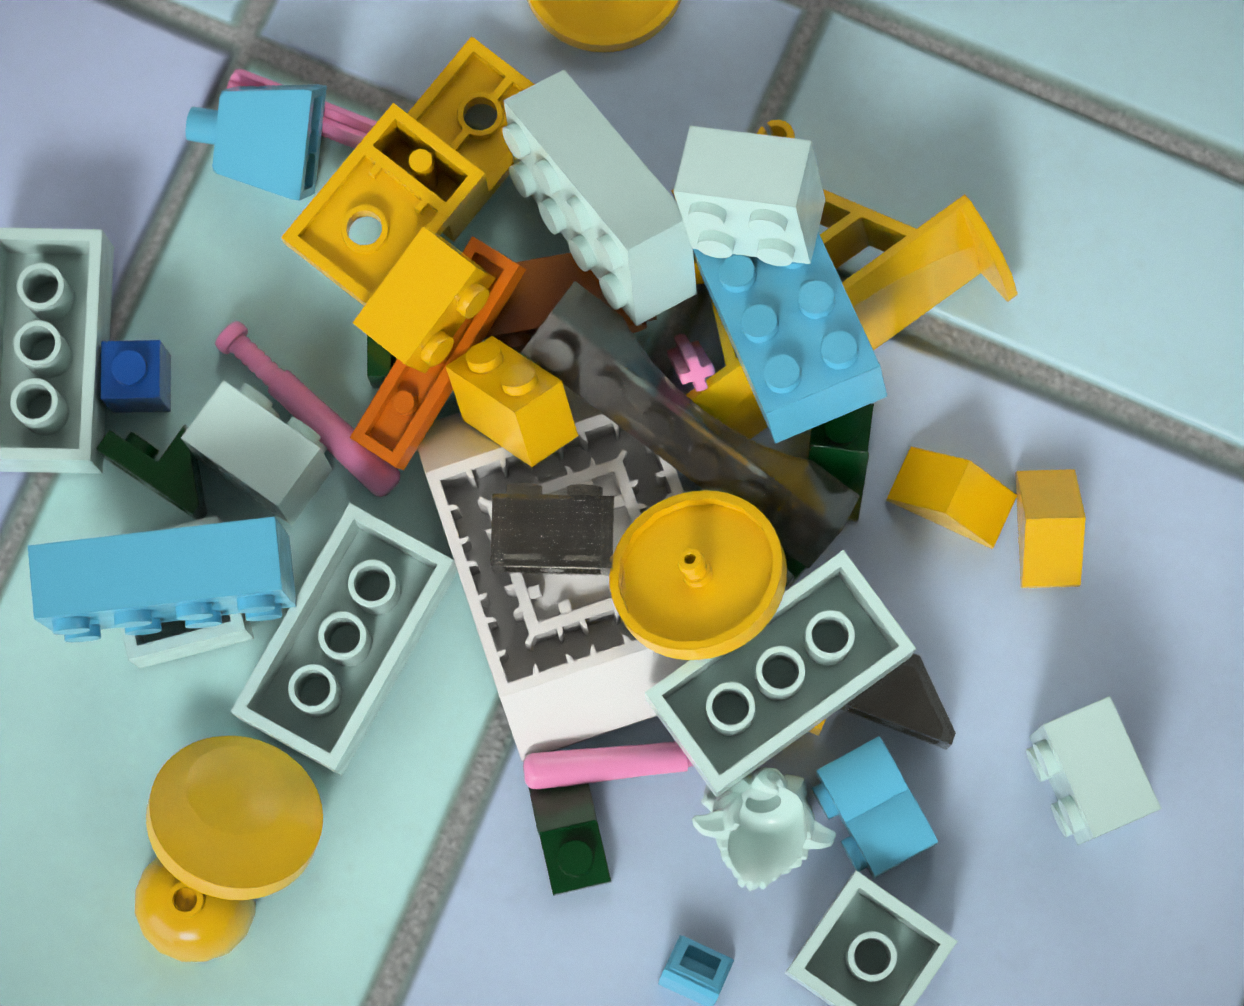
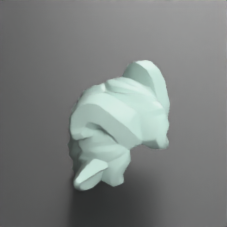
M764 767L756 769L717 798L706 784L701 803L711 812L705 815H695L692 818L693 826L702 835L716 838L722 861L725 862L727 868L732 869L734 877L738 878V885L742 888L746 885L749 891L755 890L758 887L765 889L769 883L777 880L781 874L789 873L792 868L801 867L802 859L807 860L809 849L830 847L836 837L835 831L822 826L815 820L812 806L808 804V792L804 777L790 774L784 776L777 768Z

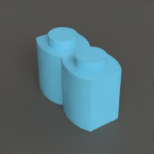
M880 736L816 770L820 784L811 789L827 819L829 820L838 815L845 826L849 837L840 842L853 867L858 872L867 868L874 879L937 845L938 840Z

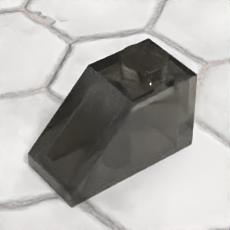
M914 653L904 663L840 708V710L945 750L952 745L956 734L921 657Z

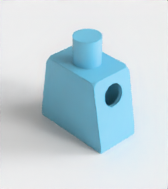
M319 84L237 86L222 90L219 97L218 110L194 106L190 108L186 120V139L188 141L214 145L212 167L215 173L292 200L300 201L315 194L327 86Z

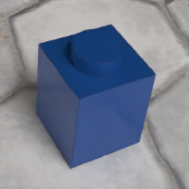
M160 340L101 341V400L112 413L171 412V355Z

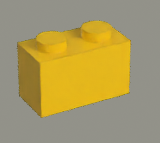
M423 226L352 323L403 364L426 374L430 367L437 366L447 357L454 344L452 337L465 319L474 317L484 307L489 297L488 288L496 278L447 240Z
M491 336L485 341L472 346L465 354L445 366L463 421L530 467L535 466L578 437L562 380L495 337Z

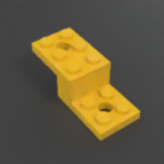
M471 36L408 113L395 103L387 109L282 235L283 243L365 306L423 226L439 236L443 233L454 242L510 175L509 167L514 162L513 155L505 142L502 132L503 127L507 126L504 100L535 84ZM487 104L494 108L497 112V119L494 124L484 130L470 128L465 123L464 118L466 112L472 106ZM362 217L375 218L382 225L380 237L369 245H359L349 238L351 225Z

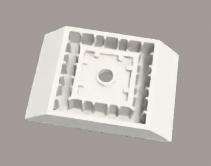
M633 355L560 379L565 389L578 437L533 467H530L463 421L461 412L434 421L417 447L522 762L529 754L555 751L656 717V713L646 701L645 692L689 661L658 654L641 644L622 621L610 592L609 574L612 557L618 542L627 528L651 506L671 496L684 493L652 398ZM583 533L592 540L594 551L586 562L571 564L561 557L559 546L567 535Z

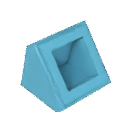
M680 935L662 972L658 985L704 1006H714L734 960Z

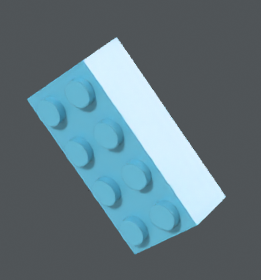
M819 232L811 264L792 262L787 266H775L761 261L758 257L732 254L728 258H715L703 254L698 249H693L695 263L775 444L888 397L881 366Z
M276 517L27 545L34 620L53 631V634L64 635L65 642L101 639V630L111 628H125V635L154 634L162 631V622L185 620L186 628H207L221 625L222 615L245 613L246 621L273 620L282 617V608L297 607L290 536Z

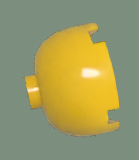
M158 857L144 869L135 889V916L143 936L160 953L181 962H206L230 953L246 937L255 916L256 901L254 899L228 900L200 893L174 877L164 867Z

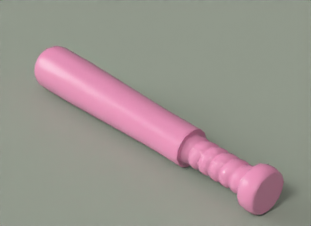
M235 321L228 325L216 339L215 345L217 349L223 354L233 353L237 359L241 360L243 365L255 373L257 378L261 379L265 385H268V393L291 415L321 436L319 441L372 494L379 497L389 494L400 481V471L398 468H395L349 438L354 428L318 398L289 370L284 371L275 362H272L271 358L265 355L247 337L248 329L244 324Z
M673 741L532 753L526 756L523 761L525 783L529 788L546 789L648 775L686 772L693 765L677 742Z

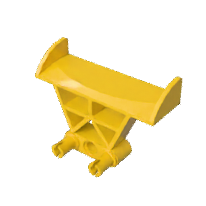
M771 120L767 122L771 136L795 138L793 128L786 121ZM761 126L757 134L767 135V131ZM823 189L825 204L820 225L828 229L821 233L820 237L835 269L868 246L884 251L842 282L873 351L980 273L1006 301L1009 302L1018 295L1012 273L1001 249L988 226L965 194L916 229ZM694 260L696 284H705ZM711 299L726 366L706 380L707 389L697 392L694 388L677 400L698 452L731 493L739 497L746 492V489L728 455L768 426Z

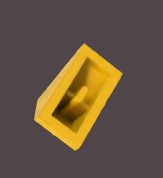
M911 446L886 501L993 549L1017 498V494L970 460Z
M1075 469L1016 471L1021 588L1079 587L1082 576L1086 516Z

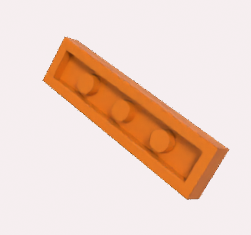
M473 236L462 253L496 278L488 288L489 297L486 304L474 317L465 319L452 337L454 344L447 357L437 366L430 367L426 374L403 364L397 359L349 437L387 463L403 471L453 391L445 366L465 354L472 346L483 342L527 270Z

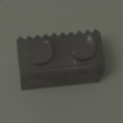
M531 483L506 485V494L493 493L490 566L493 573L609 576L610 571H613L614 496H603V487L588 484L567 486L566 495L542 494V486Z

